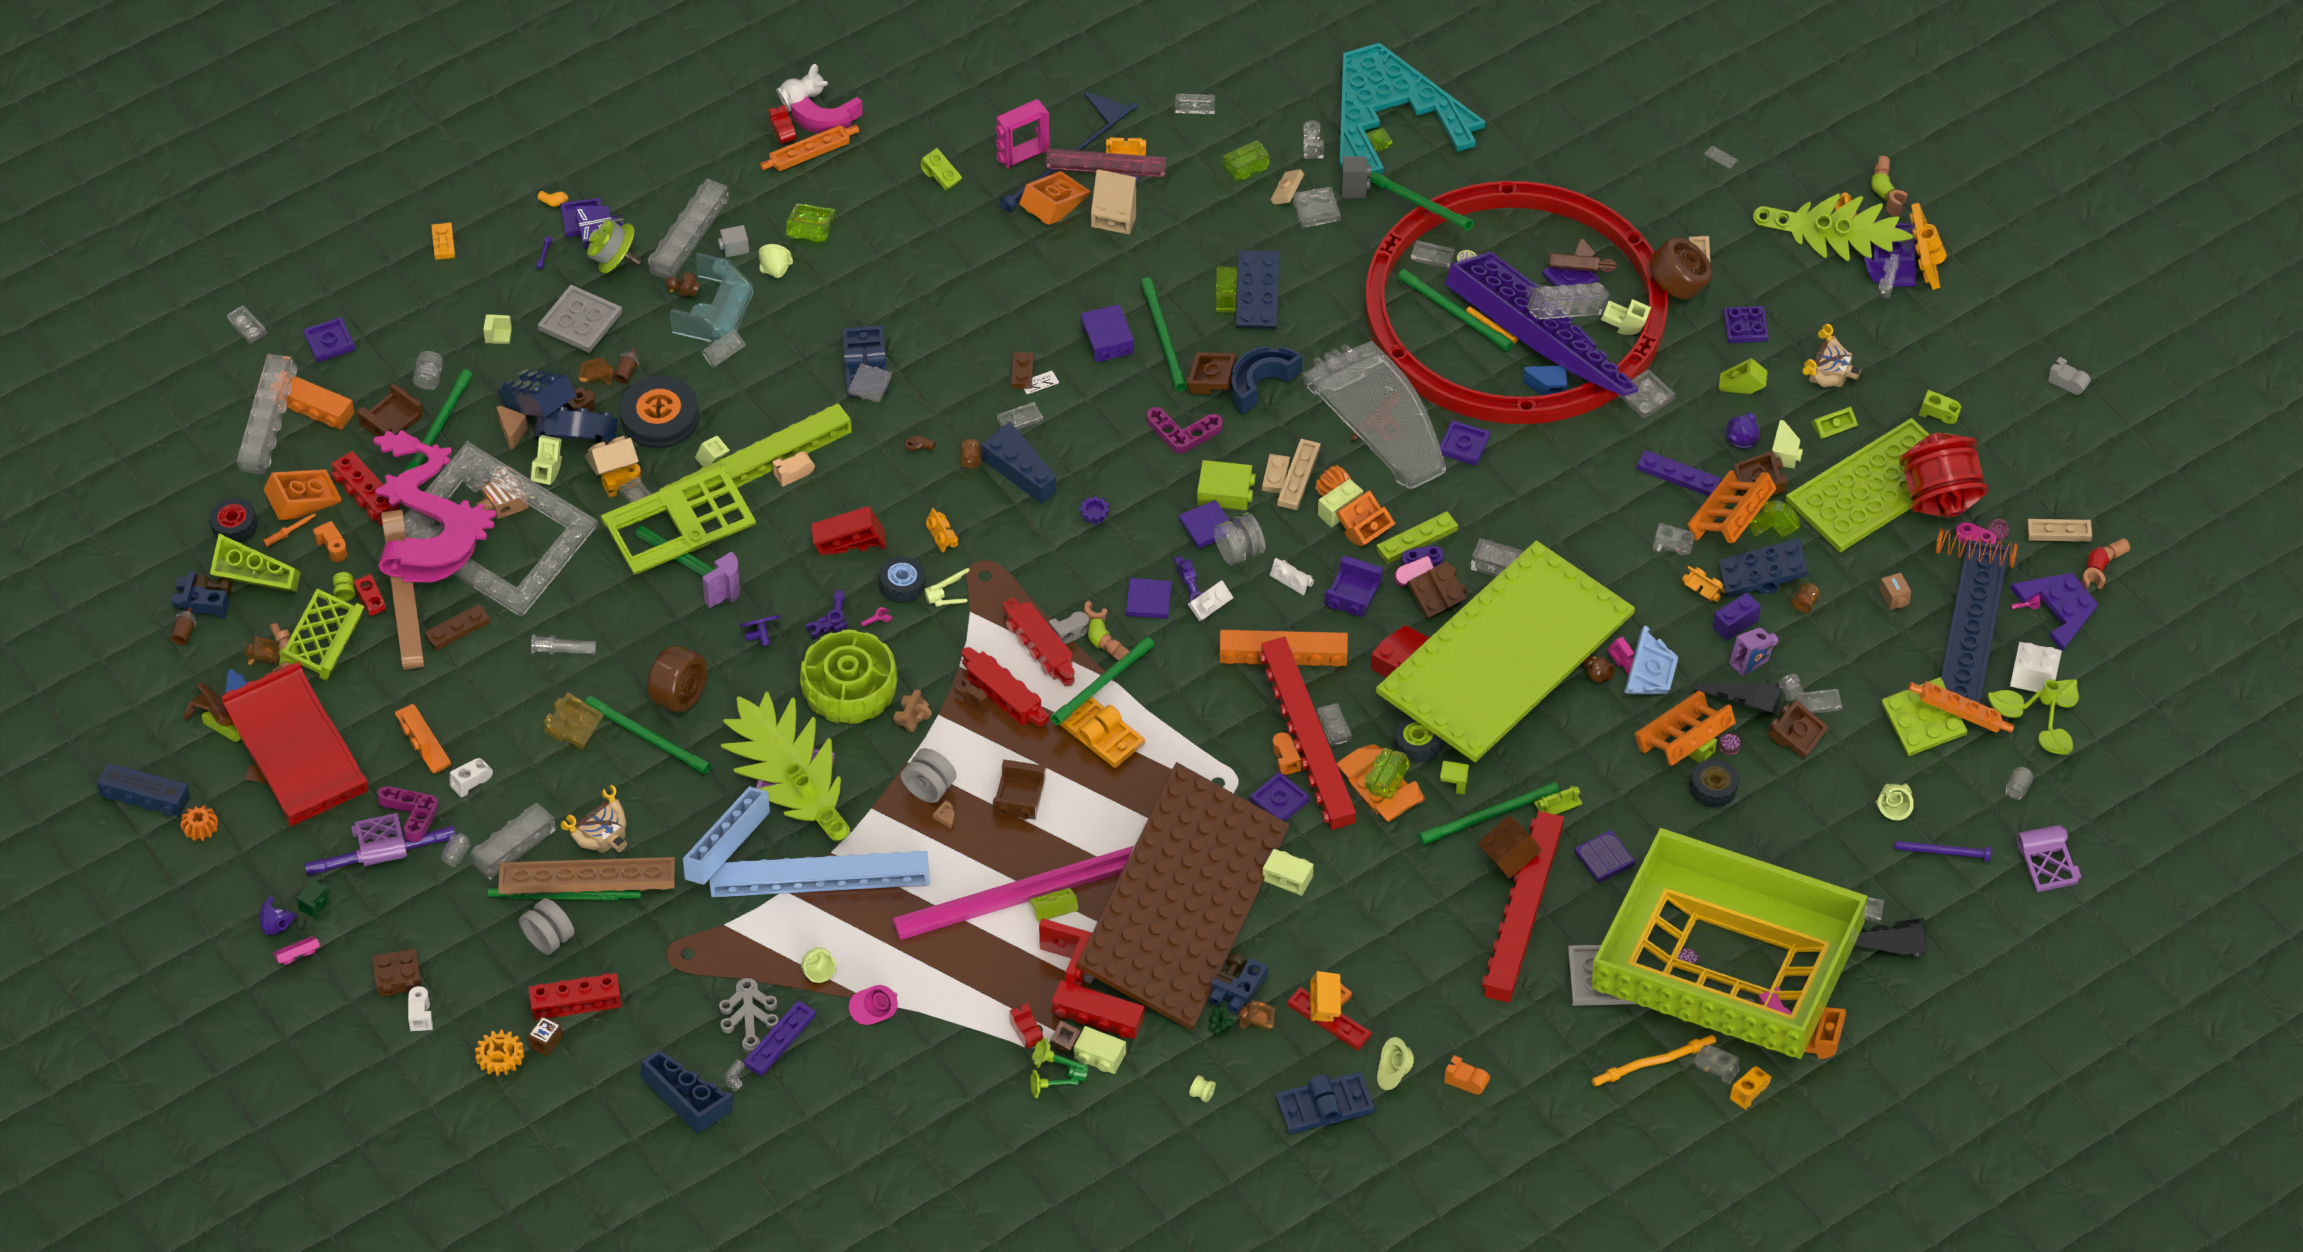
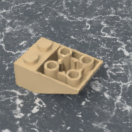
M1097 169L1091 210V227L1130 235L1136 219V177Z
M625 436L613 439L610 443H607L608 445L605 442L593 445V447L588 449L589 452L584 455L596 475L638 462L632 439H625Z

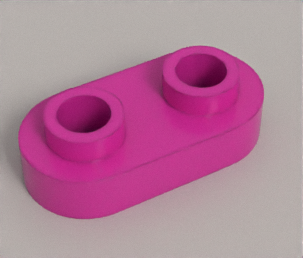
M1967 522L1959 524L1956 528L1955 536L1960 532V542L1967 545L1968 540H1970L1968 534H1970L1973 541H1976L1980 536L1981 542L1987 543L1988 539L1991 538V544L1996 545V535L1989 530Z

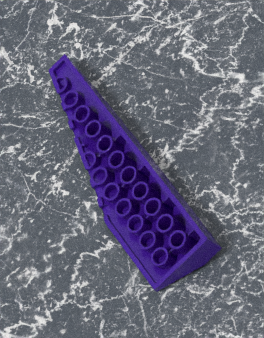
M1490 251L1451 264L1445 284L1453 292L1461 295L1468 303L1477 307L1481 313L1489 316L1496 324L1501 325L1525 344L1563 368L1622 396L1638 392L1639 388L1625 373L1617 371L1618 366L1606 359L1607 355L1604 351L1596 349L1597 344L1578 325H1573V319L1561 312V306L1558 303L1553 304L1551 302L1552 297L1493 252Z

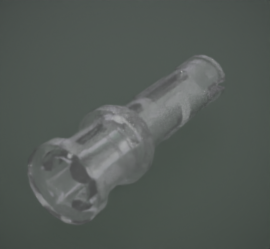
M532 634L531 653L539 651L548 652L551 655L555 654V652L595 655L596 641L556 639L552 635L550 637H537L536 634Z

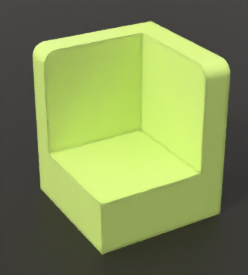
M486 315L483 329L485 343H510L512 332L510 316Z
M715 436L701 444L695 458L702 467H707L727 456L730 450L718 436Z

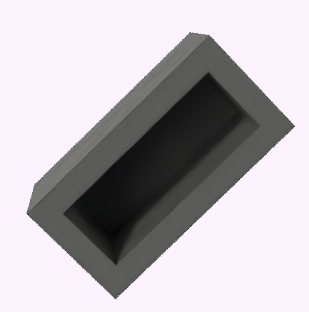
M1343 157L1342 198H1366V190H1370V178L1367 177H1371V165H1367V157Z

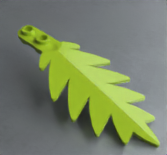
M1840 194L1826 199L1809 212L1811 202L1804 204L1796 213L1761 206L1753 214V219L1757 225L1792 232L1795 241L1799 245H1802L1804 236L1808 244L1823 258H1827V240L1836 253L1847 262L1850 260L1848 241L1861 255L1871 259L1870 241L1879 248L1892 252V242L1913 239V235L1895 228L1899 221L1898 216L1874 223L1883 207L1882 203L1872 206L1854 217L1863 200V196L1846 203L1832 215L1831 213L1840 198ZM1764 214L1767 218L1762 220L1759 216ZM1784 218L1787 222L1782 224L1779 220Z

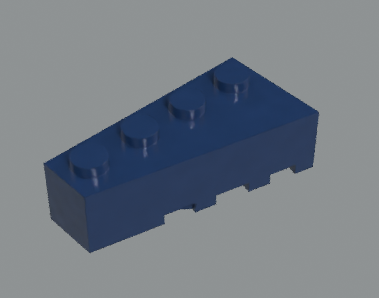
M1011 421L981 444L982 460L1041 504L1056 493V476Z
M660 1050L641 1061L640 1077L697 1134L732 1112V1094L727 1091L724 1093L717 1089L718 1086L711 1081L708 1083L699 1078V1074L693 1070H686L682 1067L681 1063Z

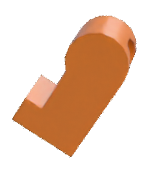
M332 521L313 529L315 542L318 546L325 545L332 561L342 562L347 558L346 543Z
M1283 732L1276 734L1273 737V752L1279 757L1278 771L1284 776L1301 771V759L1290 735Z
M1455 1055L1445 1070V1083L1477 1095L1482 1094L1490 1080V1076L1486 1071L1463 1063L1462 1058Z

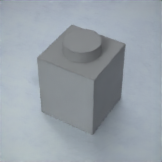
M744 225L720 230L721 238H718V245L720 250H724L725 257L749 253L748 238Z

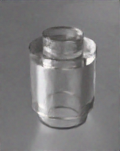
M2025 767L2014 769L2006 784V793L2009 797L2018 800L2026 795L2034 779L2029 769Z
M461 833L453 834L442 851V861L452 867L460 864L471 846L468 837Z

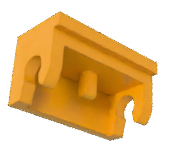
M1317 971L1310 980L1311 1021L1332 1022L1333 1017L1341 1015L1340 974Z

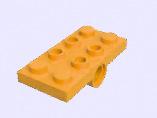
M1920 203L1912 204L1913 213L1910 214L1912 225H1915L1913 229L1914 238L1918 240V244H1915L1918 256L1921 258L1918 259L1920 269L1923 271L1926 283L1930 282L1933 290L1941 288L1936 265L1946 259L1945 248L1936 227L1927 223Z
M1093 697L1060 724L1114 768L1145 744V738L1122 721L1119 711L1114 706L1107 705L1104 707Z

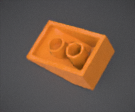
M1062 171L1026 184L1019 205L1024 207L1027 212L1040 218L1043 223L1051 225L1062 220L1087 198L1091 191Z
M326 469L271 473L263 489L279 520L298 519L338 504L342 500Z

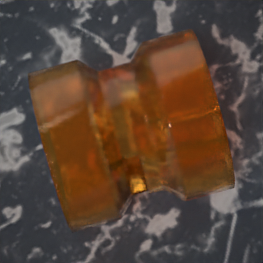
M968 439L961 443V464L966 468H975L981 464V444L977 440Z
M1804 583L1792 601L1794 607L1801 612H1810L1814 602L1820 597V591L1816 586Z

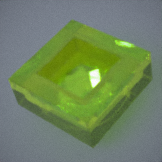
M1384 128L1366 134L1375 152L1392 146V139Z

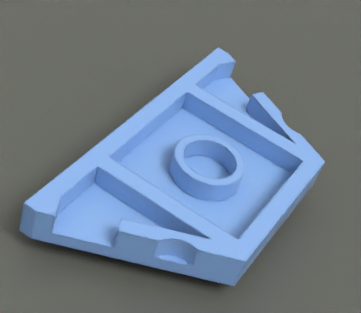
M1645 625L1640 632L1624 693L1667 694L1672 684L1678 656L1669 650L1660 639H1654L1648 633L1650 629Z

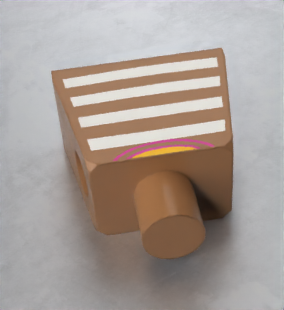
M507 470L482 487L483 500L475 504V506L484 504L485 511L495 510L496 518L498 519L529 508L527 494Z

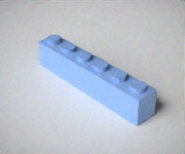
M749 786L683 858L686 880L704 885L770 813L767 791Z

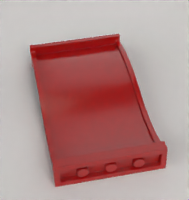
M300 662L288 664L275 673H268L257 681H250L243 687L230 690L221 696L224 710H226L246 749L269 784L290 827L368 792V783L364 774L362 775L343 738L316 697L301 668Z

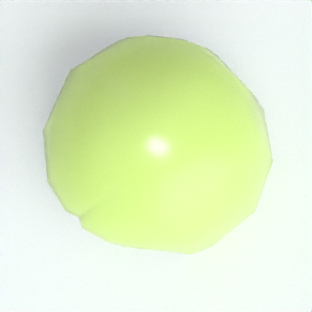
M815 947L807 951L802 957L801 962L804 974L810 981L816 983H823L829 980L834 975L837 966L831 953L821 947Z

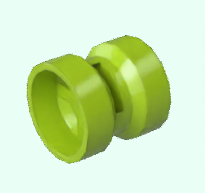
M340 572L333 576L334 597L343 601H349L354 598L355 590L352 574Z

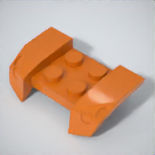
M1375 744L1358 748L1336 764L1347 777L1353 790L1376 815L1380 813L1389 822L1414 805L1426 800L1416 781L1407 784L1389 764L1394 761L1389 751L1379 748Z

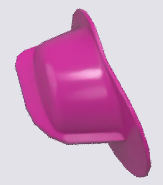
M875 985L854 994L849 1002L850 1015L855 1021L864 1025L888 1019L897 1010L898 994L884 985Z

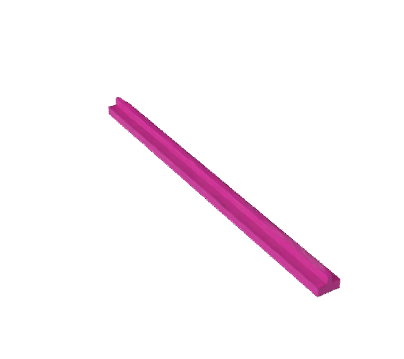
M1134 846L892 918L893 925L899 940L1022 904L1035 897L1066 888H1075L1121 874Z

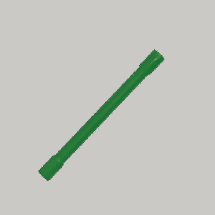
M1372 172L1371 177H1369L1371 183L1431 211L1466 231H1469L1473 226L1471 219L1455 213L1377 172Z
M1406 269L1400 271L1398 279L1406 285L1416 289L1506 352L1512 348L1514 343L1512 340L1495 331L1420 281L1418 277Z
M1146 277L1141 280V286L1156 325L1175 390L1183 391L1187 387L1185 378L1180 369L1166 327L1153 280L1150 277Z
M463 369L460 372L454 387L422 443L429 446L433 445L461 393L466 389L473 376L469 370ZM416 452L405 471L421 466L426 456Z
M1150 637L1142 639L1130 652L1088 687L1051 715L1052 722L1055 725L1062 724L1075 710L1135 660L1153 648V640Z
M592 695L588 696L585 700V707L607 717L684 761L702 774L706 775L710 771L711 763L689 753L612 709Z
M1552 782L1532 792L1439 827L1436 826L1419 832V841L1422 845L1433 842L1445 835L1536 802L1541 797L1545 798L1560 793L1559 787L1556 782Z

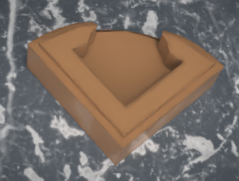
M945 800L934 812L933 819L950 829L955 821V813L951 803Z

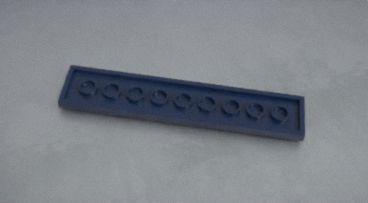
M1968 540L1941 679L1947 690L1980 704L2009 547L2006 552L2007 547L2001 546L2000 565L2002 563V566L2000 567V545L1996 549L1997 545L1991 544V564H1989L1990 543L1986 546V543L1981 542V562H1979L1980 542L1977 541L1976 543V541L1971 540V559L1969 560L1970 540Z

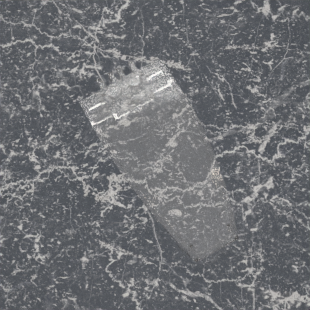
M1373 341L1352 349L1345 344L1342 346V354L1334 349L1331 353L1325 354V362L1317 357L1314 359L1315 367L1303 373L1304 385L1314 395L1318 394L1394 473L1396 482L1409 489H1413L1446 473L1436 433L1419 395L1404 373Z

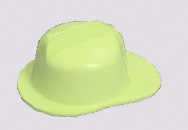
M1390 1038L1383 1046L1377 1073V1081L1381 1089L1392 1090L1395 1088L1402 1077L1413 1067V1053L1400 1038Z

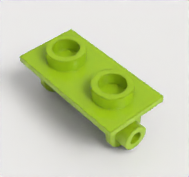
M1570 786L1569 789L1545 798L1541 797L1540 800L1534 802L1538 811L1555 815L1578 807L1583 803L1578 797L1580 790L1577 786Z

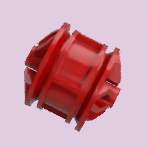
M1934 433L1926 436L1899 458L1900 465L1904 467L1903 470L1909 487L1910 498L1913 501L1910 504L1912 511L1946 518L1955 517L1972 507L1989 492L1988 485L1984 483L1985 480L1981 471L1978 453L1975 449L1977 447L1976 439L1948 433Z

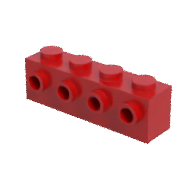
M353 451L332 462V476L334 480L343 485L345 492L349 496L352 495L360 508H364L368 517L372 521L375 520L379 526L383 525L382 512L400 510L399 503L395 506H390L389 498L376 495L375 491L383 486L382 482Z
M617 973L582 977L569 981L561 980L556 983L537 984L529 987L534 1021L539 1020L542 1016L549 1019L622 1007Z
M1061 980L1052 999V1014L1060 1018L1075 1020L1082 1025L1087 1024L1097 1027L1101 1031H1110L1124 1038L1135 1039L1144 1020V1006Z

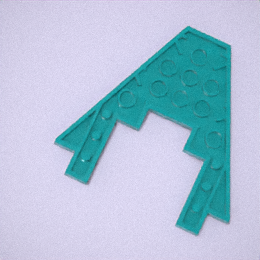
M1381 43L1343 53L1340 169H1342L1343 157H1367V165H1371V173H1384V167L1365 133V130L1380 126V120L1375 113L1376 111L1408 102L1416 116L1435 111L1457 152L1476 147V141L1471 132L1485 128V121Z

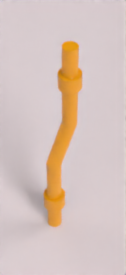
M1710 1035L1700 1040L1694 1039L1689 1041L1687 1045L1671 1052L1638 1059L1619 1068H1610L1606 1070V1073L1592 1078V1084L1596 1087L1608 1081L1612 1083L1619 1080L1620 1076L1639 1068L1670 1062L1689 1053H1698L1702 1051V1048L1716 1043V1038L1714 1035Z

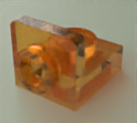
M603 357L581 363L579 379L582 383L601 379L605 385L610 384L613 369Z
M255 636L251 644L248 643L246 646L247 664L252 665L255 659L276 664L279 657V643Z
M1251 999L1239 1012V1019H1241L1240 1028L1245 1029L1249 1024H1253L1270 1030L1274 1026L1275 1007Z

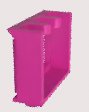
M1038 99L996 117L997 126H995V130L997 133L996 145L998 150L996 157L999 163H1003L1007 170L1009 166H1013L1042 152L1050 153L1049 113ZM1036 120L1038 127L1034 130L1038 137L1013 147L1012 130Z

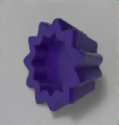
M1094 496L1092 499L1087 497L1086 501L1081 502L1082 507L1079 509L1086 522L1098 524L1103 522L1109 513V503L1104 502V498L1098 499L1097 496Z

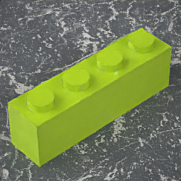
M218 534L210 575L220 579H231L236 582L297 593L301 575L300 571L224 535Z

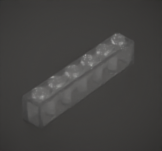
M707 178L703 185L698 187L697 193L688 201L685 210L680 212L675 224L670 226L665 238L660 240L658 248L654 253L650 254L648 264L651 274L665 279L672 276L675 277L728 202V186Z
M267 354L236 461L241 472L265 475L267 467L271 464L270 455L272 449H275L277 431L281 429V417L287 408V396L291 394L292 378L297 373V366L290 356Z

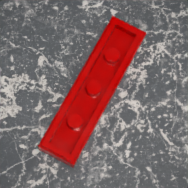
M1300 987L1287 1001V1006L1311 1021L1310 992ZM1342 1013L1339 1017H1333L1332 1022L1312 1021L1357 1051L1372 1036L1371 1031Z

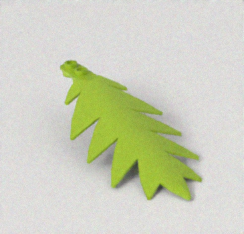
M765 692L759 707L751 701L740 696L737 697L738 711L741 719H724L723 722L736 733L752 741L721 744V747L737 755L763 763L734 768V772L746 777L778 783L757 789L768 792L769 802L798 809L785 811V816L806 821L816 820L832 840L839 841L844 839L849 834L850 828L834 808L839 798L841 778L838 776L830 788L833 760L832 740L830 738L827 739L811 762L816 729L815 717L811 718L794 742L796 733V700L794 697L791 698L778 725L776 723L774 705L768 692Z

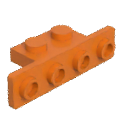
M414 704L395 712L403 733L409 736L412 747L415 751L418 750L431 773H437L451 766V761Z

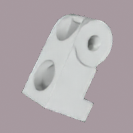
M474 759L450 772V787L462 798L468 794V790L479 785V783L488 781L493 774V770L483 759Z
M414 987L409 992L408 1021L410 1031L433 1030L431 1011H427L430 1006L428 991L424 987Z

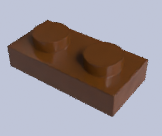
M1013 352L1011 389H1032L1034 353Z

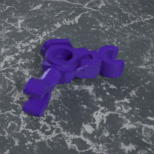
M1180 555L1173 558L1177 566L1175 570L1180 574L1183 583L1188 585L1190 591L1188 602H1191L1195 596L1198 597L1202 592H1199L1195 583L1197 577L1193 563L1189 559L1184 560Z
M835 590L834 609L827 616L817 619V623L809 622L806 624L807 632L816 630L810 633L812 640L819 638L823 632L828 633L833 630L834 633L847 630L849 625L845 622V616L842 611V606L845 602L843 590Z

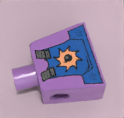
M1757 628L1737 636L1729 664L1742 677L1746 676L1769 660L1773 646L1778 644L1777 636L1774 633L1768 634L1762 628Z

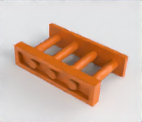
M1730 470L1687 524L1694 539L1699 540L1706 530L1721 531L1728 543H1734L1777 489L1770 474L1762 472L1755 482H1739L1734 471ZM1738 490H1748L1744 496L1735 495ZM1728 503L1737 504L1733 510L1724 509ZM1717 517H1727L1723 523H1713Z
M1697 691L1634 734L1639 751L1646 753L1652 748L1658 747L1665 751L1668 764L1673 766L1734 725L1736 721L1731 705L1728 704L1719 711L1708 707L1705 694ZM1703 714L1709 716L1702 722L1696 720ZM1687 725L1693 727L1686 733L1681 731ZM1670 736L1677 738L1671 743L1664 741Z

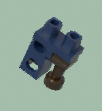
M189 571L187 577H177L176 589L177 591H183V593L172 594L171 602L173 607L183 608L184 614H186L188 608H192L191 613L193 614L208 613L216 614L217 618H226L229 607L227 595L230 596L232 591L231 579L224 578L221 582L210 581L205 574H196L194 571Z
M1232 953L1228 960L1230 966L1225 972L1220 971L1217 973L1216 978L1211 983L1209 1002L1212 1005L1220 1006L1222 1001L1225 1000L1229 1002L1228 1010L1238 1015L1243 1008L1248 1009L1261 984H1264L1267 980L1268 966L1251 958L1247 963V960L1242 955ZM1243 969L1241 975L1236 977L1237 971Z

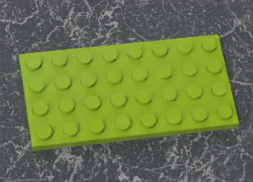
M1910 418L1787 494L1786 501L1833 547L1842 552L1911 509L1910 504L1913 501L1910 498V491L1903 470L1904 467L1900 465L1899 458L1930 434L1915 420Z

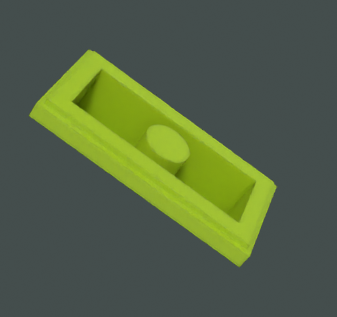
M1851 407L1811 421L1813 428L1821 439L1858 426Z
M210 711L202 714L203 724L236 743L239 741L240 736L232 723L231 726L218 724Z
M1071 888L1029 900L1038 922L1042 918L1051 919L1078 910L1077 898Z

